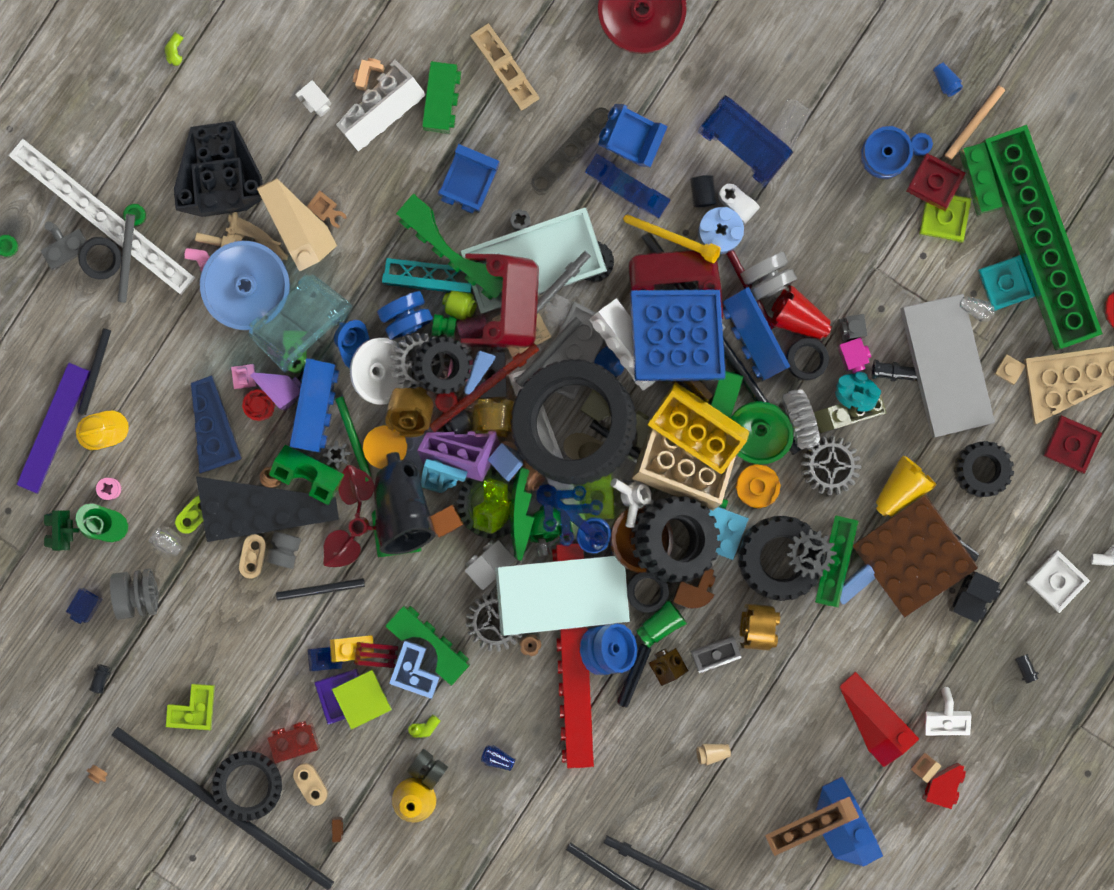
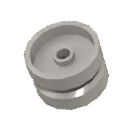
M784 252L771 256L740 274L747 285L757 281L760 282L750 290L756 301L770 297L798 280L793 269L778 272L789 262Z

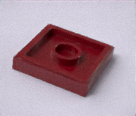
M926 153L906 192L946 212L966 173Z
M1061 415L1043 456L1085 474L1102 433Z

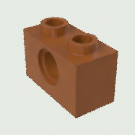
M454 505L431 516L438 537H442L464 525Z

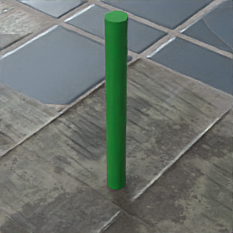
M344 397L336 398L335 401L359 468L372 478Z

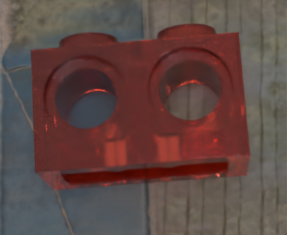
M305 720L293 724V729L285 731L283 727L272 731L273 735L267 739L275 764L320 749L313 723L307 724ZM300 732L308 733L310 737L308 743L299 741L298 735ZM283 738L288 742L286 750L278 748V739Z

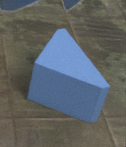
M503 443L488 458V461L508 482L523 465L521 454Z

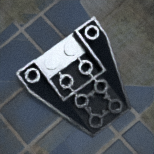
M228 121L190 127L174 186L176 211L207 217L247 211L260 202L262 198L257 188L263 185V179L235 122Z

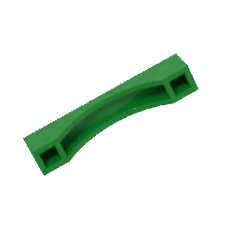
M412 194L396 213L401 218L398 222L408 230L411 227L416 230L415 236L424 244L427 241L434 246L431 249L440 258L445 255L450 260L448 265L457 272L461 269L466 273L465 279L473 286L476 284L480 285L483 288L481 293L490 301L493 298L500 301L502 298L503 277L491 275L487 271L486 264L473 262L454 252L439 232L434 211L415 194Z

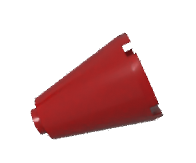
M788 285L789 290L784 289L771 308L774 314L773 317H768V323L772 326L816 339L827 337L832 329L830 319L795 287Z

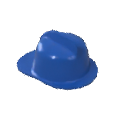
M360 320L339 323V327L334 334L335 345L340 351L344 364L349 369L356 350L363 343L370 340L367 328Z

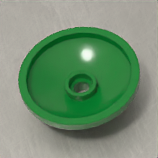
M751 402L738 408L730 419L749 431L747 442L737 454L743 460L754 464H769L781 459L791 448L794 438L793 426L789 416L778 406L768 402ZM758 425H764L765 428L760 429Z

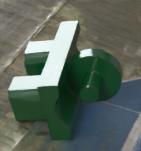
M55 510L44 515L45 526H52V535H45L44 546L52 548V551L70 550V541H73V533H80L79 528H73L70 510Z

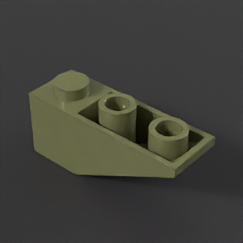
M880 395L876 406L870 411L861 412L857 411V407L851 406V408H848L843 404H838L813 412L819 433L886 414L882 396Z

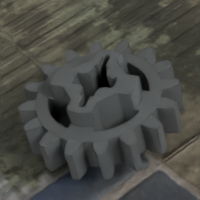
M812 529L808 530V535L800 531L799 539L795 536L792 537L795 542L794 545L788 544V547L792 549L791 552L786 553V556L792 557L788 564H795L796 567L793 571L796 573L801 570L802 577H805L807 573H809L810 578H814L815 573L821 577L823 576V569L830 571V568L827 566L828 563H835L833 559H830L832 555H836L835 551L830 550L834 543H827L826 541L829 536L826 535L822 538L821 531H817L815 535H813ZM810 539H816L822 544L815 546L811 543ZM801 543L803 548L801 553L796 556L797 548ZM809 548L811 550H820L814 554L815 559L813 560L812 558L804 557L809 553ZM826 552L825 560L821 565V555ZM808 562L813 569L804 568L800 563Z

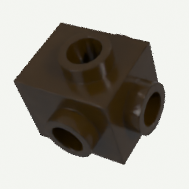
M666 648L654 654L656 658L649 662L661 686L678 679L689 671L676 648L667 651Z

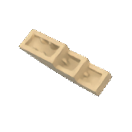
M489 23L470 35L521 111L539 100L538 94Z

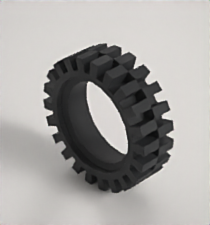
M490 469L483 482L472 478L465 481L459 492L457 504L460 519L470 531L484 538H499L511 533L510 515L502 523L488 525L475 517L471 502L475 491L488 483L502 485L510 492L512 497L515 478H511L508 482L497 470Z
M240 751L228 756L217 767L212 780L213 797L218 807L226 815L241 821L260 819L270 813L277 805L282 791V778L277 766L267 756L253 751ZM242 765H254L260 768L268 780V791L265 798L259 804L252 807H241L235 804L229 798L226 790L229 775L233 770Z

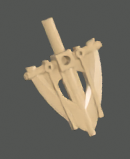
M233 212L232 215L229 214L228 216L230 225L229 228H226L227 236L219 238L201 233L196 234L195 241L219 246L220 248L232 242L242 241L245 236L255 239L257 243L273 250L282 261L288 260V255L279 247L281 246L280 242L274 241L267 233L252 223L239 218L237 212Z

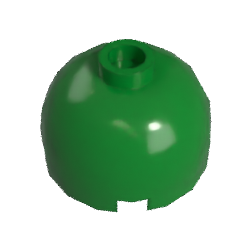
M550 504L543 505L539 511L532 515L534 521L529 535L531 542L539 543V539H545L546 543L569 537L567 532L573 534L571 520L567 513L560 508H553V505Z

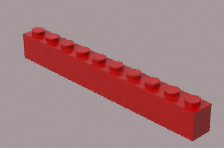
M579 543L556 544L557 549H552L553 562L584 559V551L580 548ZM587 626L560 629L561 638H556L557 651H562V660H558V674H563V683H559V696H564V705H560V718H565V727H561V741H566V749L562 750V763H567V768L594 767L589 670L582 662L580 654V642L587 631Z

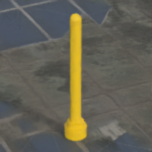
M627 214L623 217L625 223L699 252L706 261L715 263L720 255L721 248L715 244L703 245Z

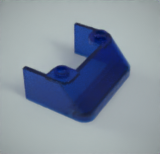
M726 95L721 98L698 130V133L708 141L712 139L718 140L750 166L753 172L752 177L758 183L763 184L764 188L774 179L793 154L792 149Z

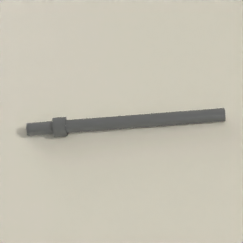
M584 250L573 263L570 262L565 267L566 271L539 298L537 314L572 276L575 277L580 272V268L591 257L588 252ZM506 347L494 348L501 353Z

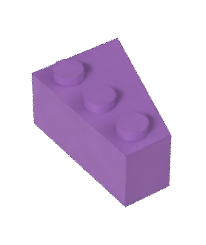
M475 431L468 432V434L427 432L417 451L423 465L426 459L438 460L444 465L468 472L466 476L468 478L483 482L491 466L488 458L499 447L500 442L496 431H489L488 434H475Z

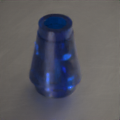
M487 745L482 753L481 762H484L485 766L511 771L515 758H512L495 745Z

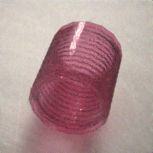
M484 314L456 322L460 338H483V329L487 324Z

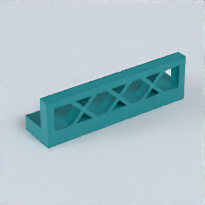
M386 258L385 273L382 279L383 285L448 293L451 291L472 292V284L469 282L461 283L455 281L453 277L459 272L455 271L451 275L447 270H455L450 265ZM390 265H400L405 272L401 275L389 274ZM404 265L411 267L407 270ZM415 267H422L427 274L423 278L412 277L409 272ZM426 268H432L433 270L428 272ZM440 269L444 270L449 277L444 281L435 280L431 274Z

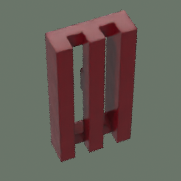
M357 642L354 664L395 668L394 659H397L395 651H398L399 646ZM362 647L389 650V654L363 652ZM361 656L386 658L388 662L360 660Z

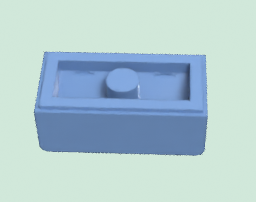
M865 564L844 582L840 598L842 604L847 603L875 579V572L870 565Z

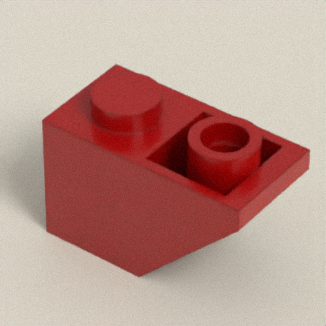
M955 763L936 773L927 783L922 799L926 802L952 809L953 804L956 805L959 799V792L957 790L959 783L962 784L966 775L965 766Z

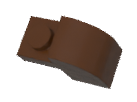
M714 570L704 571V575L700 577L697 587L680 582L672 602L692 609L707 605L715 595L707 591V588H712L715 582Z

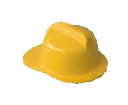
M113 410L88 415L78 423L76 438L84 448L89 450L110 447L121 443L126 438L129 431L128 422L121 413Z

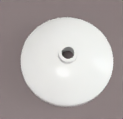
M374 338L363 343L354 353L350 364V378L354 389L364 400L373 404H389L393 389L403 388L404 383H396L399 376H392L396 368L389 367L391 364H395V360H391L390 356L397 355L393 348L401 347L399 343L388 338ZM408 353L405 357V361L410 359ZM374 367L377 370L376 375L372 372ZM405 368L407 374L412 378V369Z

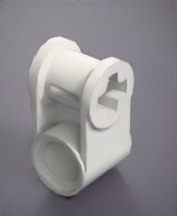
M726 184L718 192L719 201L725 207L735 211L742 219L743 224H746L760 209V206L734 184ZM732 190V197L734 199H726L724 197L726 195L725 191Z

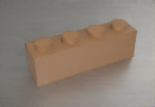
M847 797L765 835L774 856L853 821L859 818L850 797Z

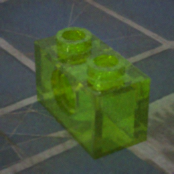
M613 473L606 477L603 476L598 481L581 484V491L585 492L586 501H582V513L586 514V519L590 517L613 519L615 517L614 487L610 485ZM599 490L603 493L604 498L601 502L593 500V491Z

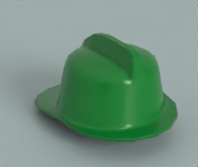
M91 503L83 505L76 513L75 521L77 527L88 539L117 542L123 539L128 532L126 518L115 510Z

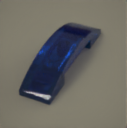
M597 153L585 170V173L594 180L658 219L671 201V199L660 192L649 188L620 170L615 164Z

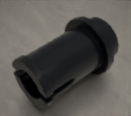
M1028 654L1015 659L1023 676L1021 679L1022 681L1025 680L1026 684L1039 679L1037 676L1039 673L1035 672Z
M97 664V667L93 669L95 674L89 690L103 694L107 677L111 675L110 667Z

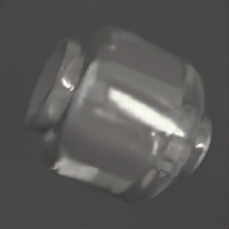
M168 526L157 527L148 540L150 542V549L164 559H168L172 555L176 557L183 547L180 544L181 535Z

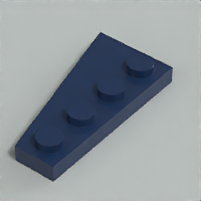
M211 375L192 382L191 390L195 415L199 474L241 460L242 456L214 377Z

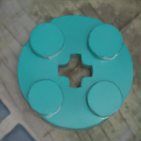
M859 371L856 374H846L840 377L836 385L835 395L845 407L851 408V406L858 408L857 411L865 412L872 410L876 406L881 390L868 378L866 373Z

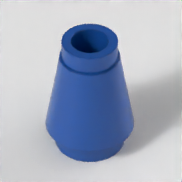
M941 63L933 69L943 94L951 97L963 88L962 80L945 63Z

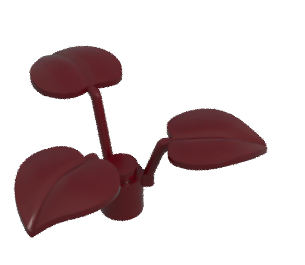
M347 465L343 470L344 477L338 488L340 498L345 504L352 505L356 502L358 503L356 514L354 515L355 519L349 523L351 536L344 530H335L326 537L323 565L327 567H343L357 560L361 552V546L353 539L355 536H361L369 530H376L375 526L370 525L368 519L360 517L362 501L370 499L374 493V481L366 472L352 465Z

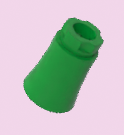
M668 599L662 608L642 624L643 626L639 627L636 631L644 643L651 647L655 642L658 643L675 630L687 625V622Z

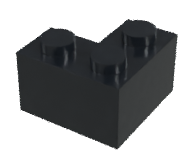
M973 571L964 578L949 611L978 623L979 619L982 620L987 612V608H985L986 603H991L992 600L996 601L1001 591L998 588L1000 583Z

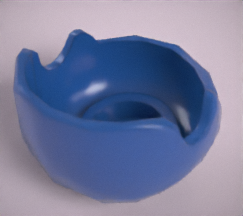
M608 346L597 354L593 362L607 369L616 378L625 369L618 357Z
M590 517L583 521L577 532L579 546L587 553L603 551L607 548L611 537L609 524L597 517Z

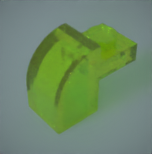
M491 478L484 481V502L473 508L474 528L492 534L506 523L511 509V500L507 499L506 483Z

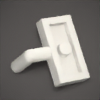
M942 688L941 692L945 702L944 711L925 712V735H970V711H953L954 701L950 688Z

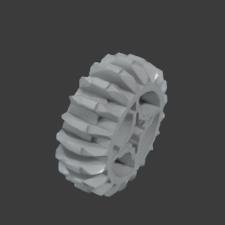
M414 333L413 338L407 335L405 336V341H398L401 348H393L397 355L390 356L391 360H395V364L389 366L390 368H396L392 376H399L397 384L404 383L403 388L411 387L415 389L416 387H421L419 385L420 382L413 380L407 374L405 368L412 369L414 365L411 364L414 363L412 362L413 357L417 355L415 353L416 350L422 347L421 344L435 337L428 339V334H422L420 337L419 333ZM413 348L411 358L405 361L408 351ZM444 352L437 353L431 361V366L434 365L432 372L440 379L446 378L442 371L449 370L447 366H444V362H449L448 358H443V355L446 354Z
M803 390L789 391V393L783 395L782 401L784 411L789 416L793 426L795 443L800 449L812 448L818 445L820 441V434L812 406Z
M824 436L821 437V445L819 443L815 445V449L813 447L807 449L811 452L810 455L806 453L802 455V457L808 459V462H801V466H807L808 470H804L801 473L802 475H810V477L806 478V483L814 481L811 489L814 490L819 485L820 494H823L825 488H827V495H832L833 489L839 495L841 494L840 487L844 491L849 490L847 482L850 485H855V481L851 477L859 478L860 474L854 472V469H861V465H855L854 461H859L861 458L860 456L853 458L852 454L856 453L857 449L848 450L851 442H847L843 446L842 437L835 443V436H830L829 442H827V438ZM828 447L826 459L824 461H814L817 453L823 448ZM835 448L845 454L848 463L838 461ZM831 459L834 461L833 463L842 467L833 468L832 472L828 471L829 468L820 466V464L829 463ZM814 468L822 469L825 472L827 483H824L816 476ZM838 470H848L843 480L834 484L836 472Z
M491 592V599H488L487 595L483 594L484 602L481 603L477 598L475 603L478 607L476 608L472 605L469 607L470 610L474 611V615H466L467 618L473 619L472 622L466 623V627L473 626V630H470L468 635L476 633L477 636L473 639V642L476 643L481 639L480 648H483L485 643L489 644L488 651H492L493 645H496L497 652H500V645L504 644L507 650L509 649L508 641L510 640L515 645L517 641L513 638L514 635L521 638L522 634L508 635L506 637V635H501V632L495 625L485 627V625L492 621L491 611L496 618H499V614L492 606V603H498V598H495V592ZM483 607H486L489 618L485 623L478 626V614ZM493 629L500 640L489 639L481 632Z

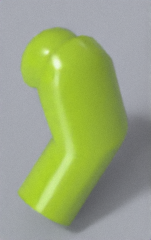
M174 32L164 49L167 62L169 64L172 63L174 66H178L182 62V57L178 55L177 48L184 39L176 32Z
M432 714L426 723L411 724L408 732L414 738L429 737L441 720Z

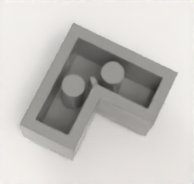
M491 540L482 548L485 552L479 558L477 555H474L465 564L468 568L464 571L482 591L496 579V567L510 566L516 560L499 540L496 542Z

